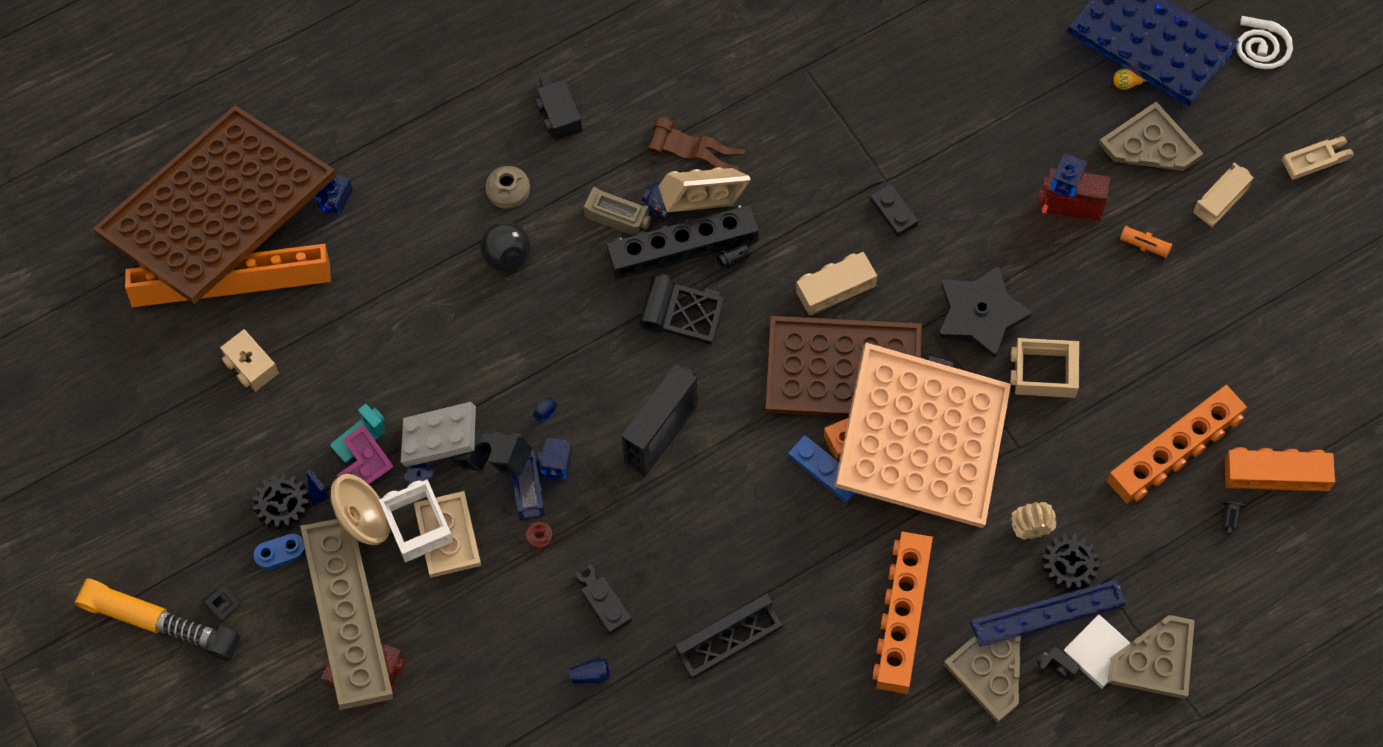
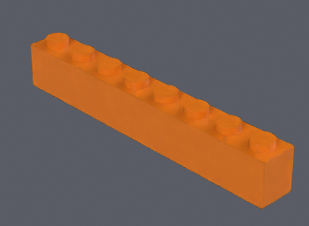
M318 244L251 253L202 298L331 282L330 261L326 245ZM142 267L126 269L125 289L132 307L187 300Z

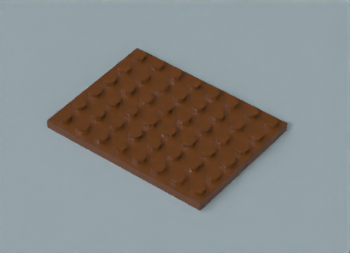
M235 105L99 222L93 230L102 240L195 304L329 184L337 174L335 169Z

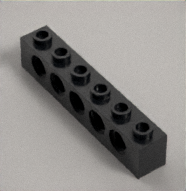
M739 205L731 208L729 211L721 213L712 212L703 218H690L677 225H664L658 230L651 232L642 231L632 237L616 238L607 243V250L615 279L617 280L717 253L721 250H728L740 245L742 242L745 244L757 242L759 230L750 205L744 207ZM727 225H732L735 228L728 230L724 227ZM707 231L710 232L711 235L703 236L701 235V233ZM686 238L687 241L678 242L677 239ZM656 244H661L664 247L661 249H656L653 246ZM631 251L640 252L638 255L629 254Z

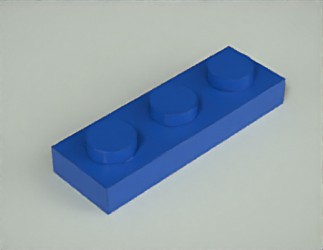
M806 435L788 453L790 459L846 504L855 496L856 493L834 487L839 462Z

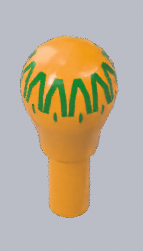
M1120 69L1115 73L1113 81L1117 88L1127 90L1142 84V82L1159 81L1160 73L1159 71L1141 72L1131 69Z

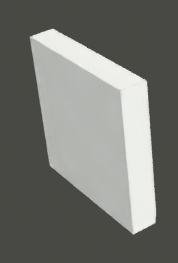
M1098 615L1063 650V653L1081 666L1080 669L1103 689L1108 684L1110 658L1129 645L1130 642L1104 618Z

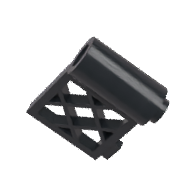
M659 274L651 278L639 325L648 331H664L712 344L724 297L719 296V291L705 288V292L675 284L668 275ZM678 293L689 295L693 302L682 308L677 300ZM706 300L717 303L716 309L708 314L705 313L700 305ZM696 306L702 317L691 322L685 311ZM679 314L682 315L687 325L681 328L670 325L671 319ZM705 321L710 328L709 336L698 333L694 326Z

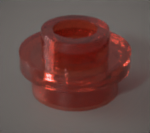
M544 522L533 523L529 526L526 533L528 542L537 548L547 546L553 536L550 526ZM538 532L544 533V537L541 539H537L535 535Z

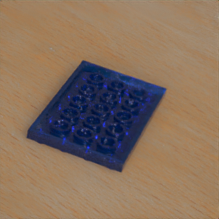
M1091 0L1067 30V33L1126 69L1131 70L1136 75L1189 107L1239 44V41L1170 0Z

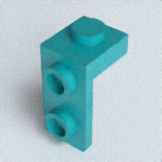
M367 404L363 405L358 409L361 420L331 443V448L344 463H349L354 456L342 439L365 425L375 441L386 433L382 423L384 417L376 408L371 410Z

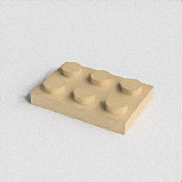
M462 491L437 497L436 500L454 542L425 554L430 578L481 566L465 492ZM428 500L414 503L421 535L440 527Z

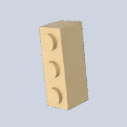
M864 252L857 255L853 253L837 264L831 263L824 266L819 272L803 275L796 282V293L808 315L811 316L876 287L877 274Z

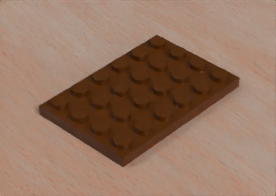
M771 316L765 413L849 417L863 346L869 343L921 358L922 324Z

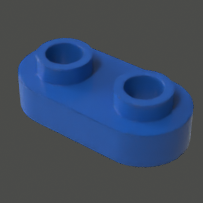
M288 534L261 543L254 551V560L263 570H272L298 561L305 555L303 539L297 534ZM290 543L296 544L293 549L287 548ZM264 552H271L269 557H262Z

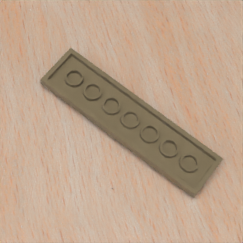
M337 519L300 526L339 710L393 699L358 541L340 525Z

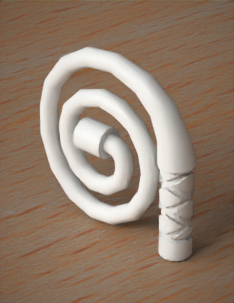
M1246 16L1241 17L1240 25L1264 29L1244 32L1238 38L1236 43L1237 54L1245 63L1255 68L1274 69L1282 66L1290 59L1293 44L1292 38L1285 28L1273 21L1248 18ZM1268 31L1276 32L1283 37L1286 42L1287 51L1281 60L1273 64L1253 61L1269 62L1276 58L1279 53V43L1276 37ZM1262 35L1272 41L1274 51L1271 55L1266 56L1268 51L1266 41L1262 38H1252L1246 43L1245 47L1247 55L1253 59L1251 60L1242 52V42L1249 36ZM1254 43H1260L1257 55L1251 50V45Z

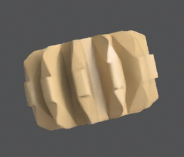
M1046 502L1026 504V506L1019 507L1012 513L1013 531H1015L1017 537L1024 540L1028 538L1032 540L1037 537L1041 538V536L1048 535L1050 531L1056 528V515L1052 506Z

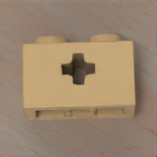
M245 329L220 347L224 355L221 358L224 364L230 370L234 368L239 373L237 375L239 381L245 387L250 385L255 392L279 374L276 364Z

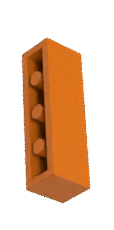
M1238 447L1229 450L1224 459L1226 488L1330 491L1335 483L1333 453H1325L1323 450L1299 452L1297 449H1287L1281 452L1273 451L1270 448H1262L1258 451H1248L1246 448Z

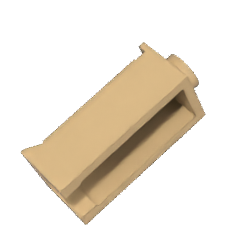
M1233 163L1231 169L1210 188L1201 200L1197 201L1193 213L1213 227L1250 188L1254 177L1250 175L1247 169Z

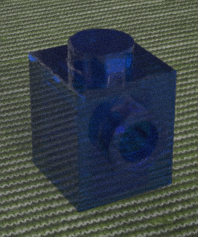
M1063 153L1050 189L1061 196L1074 198L1085 172L1087 161Z
M337 175L317 193L315 198L319 208L327 213L335 212L341 214L353 191L350 179Z
M546 438L544 450H539L537 466L541 467L542 475L551 480L568 478L573 451L571 441Z

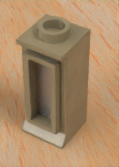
M593 187L584 205L585 218L633 236L643 230L646 231L651 221L648 206L644 207L603 192L596 187Z

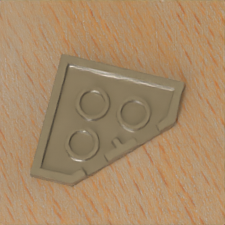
M1157 102L1099 141V145L1114 162L1184 171L1203 157V152Z
M1003 612L944 661L943 664L997 723L1003 720L1019 704L1021 631Z
M1169 615L1110 658L1108 683L1183 699L1187 698L1195 620Z

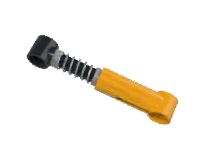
M88 578L85 579L74 602L78 607L92 613H102L154 633L168 632L170 636L174 634L176 638L188 639L189 643L194 641L195 645L200 644V647L206 648L208 654L224 661L231 660L241 638L235 631L222 626H217L214 629L209 627L202 628L201 624L196 626L194 622L188 623V620L183 621L181 617L177 619L175 615L171 616L165 608L112 590L106 585Z

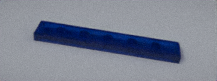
M1112 580L974 619L970 625L979 647H983L1125 606L1126 600L1117 580Z

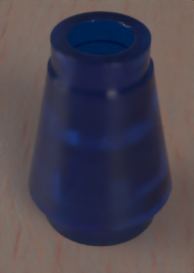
M598 657L570 668L572 683H604V680H610L607 659H600Z

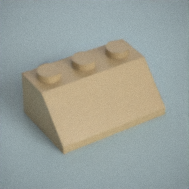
M718 167L705 171L696 169L682 173L674 171L666 174L658 188L667 212L727 207L734 205L750 182V177L733 168L722 169Z

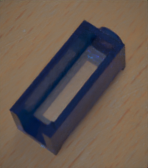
M531 450L522 475L512 474L520 520L545 516L535 452Z

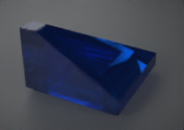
M308 470L307 478L311 502L315 507L328 498V493L314 472Z

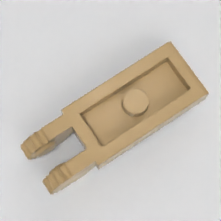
M1341 136L1330 141L1327 139L1283 156L1282 162L1291 179L1294 180L1344 162L1353 157L1354 153L1351 149L1335 154L1334 150L1341 148L1347 143L1345 137Z

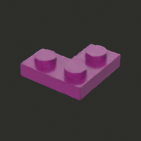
M365 425L342 439L357 461L337 474V478L343 474H351L370 484L394 467Z

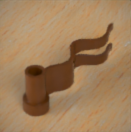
M664 117L656 118L653 127L655 131L647 149L650 153L661 155L662 150H665L684 159H703L716 168L739 170V167L722 162L706 148L713 149L723 155H744L745 150L726 147L708 136H689L673 129L675 124L671 120Z

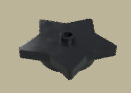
M1000 267L994 268L973 282L951 279L942 280L941 287L949 307V312L940 329V338L964 339L977 344L989 355L996 357L1005 331L1031 317L1032 311L1007 294Z

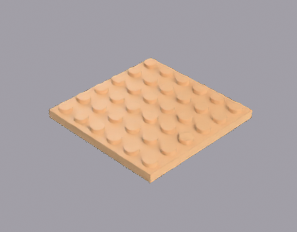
M866 343L863 346L834 487L983 528L986 525L1011 384Z

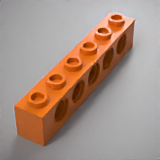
M1225 385L1111 471L1107 479L1108 484L1126 504L1130 503L1133 499L1136 502L1148 493L1147 489L1153 484L1157 487L1163 483L1168 477L1166 474L1172 470L1175 472L1180 470L1187 463V458L1191 455L1197 457L1206 449L1205 445L1211 440L1213 442L1218 441L1225 434V429L1229 426L1234 428L1244 420L1243 414L1247 406ZM1211 414H1218L1223 420H1216ZM1198 428L1202 430L1203 435L1194 433L1192 429ZM1173 443L1182 444L1184 449L1175 448ZM1153 458H1162L1165 464H1158ZM1141 472L1145 475L1146 478L1139 479L1134 475V473Z
M901 532L900 540L895 539L892 555L897 556L896 565L891 564L889 580H893L892 589H887L885 604L889 605L888 614L883 613L880 628L885 630L884 639L879 638L876 653L881 655L880 664L874 665L872 678L877 680L876 689L908 694L933 539L931 536ZM911 558L916 562V565L912 567L907 566L903 560ZM902 583H908L912 586L913 589L910 591H903L899 587V585ZM902 607L907 609L909 614L900 616L895 610ZM899 632L904 635L905 639L895 641L891 635ZM895 657L900 660L901 664L894 667L889 665L887 660Z

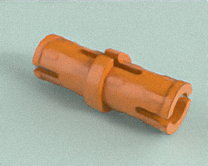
M1125 226L1120 237L1121 241L1140 247V251L1145 252L1147 250L1164 258L1168 257L1172 247L1171 243L1153 237L1152 233L1147 232L1145 234L1128 226ZM1136 237H1137V238H1140V239H1142V240H1145V241L1150 242V243H1152V244H1155V245H1157V246H1156V247H1155V246H1152V245H1150V244H1147V243L1142 242V241H1140V240H1137V239H1135V238H1136Z

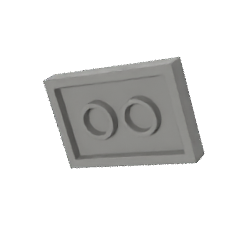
M467 402L403 418L401 463L408 467L474 451L476 406L472 402Z

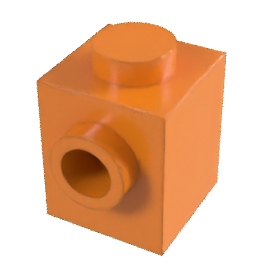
M848 418L824 428V439L834 459L840 462Z

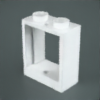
M428 480L423 482L415 481L408 485V488L399 492L391 491L379 500L405 562L454 542ZM427 497L440 527L404 542L391 511Z

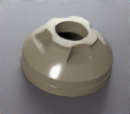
M499 167L488 176L486 181L488 199L495 206L503 209L520 206L526 201L530 193L529 179L517 167ZM504 176H510L514 179L513 184L507 187L502 186L499 182Z

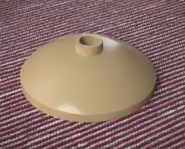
M343 474L335 479L331 487V504L340 525L352 537L365 544L378 545L387 539L390 526L381 507L380 497L373 488L361 478L351 474Z

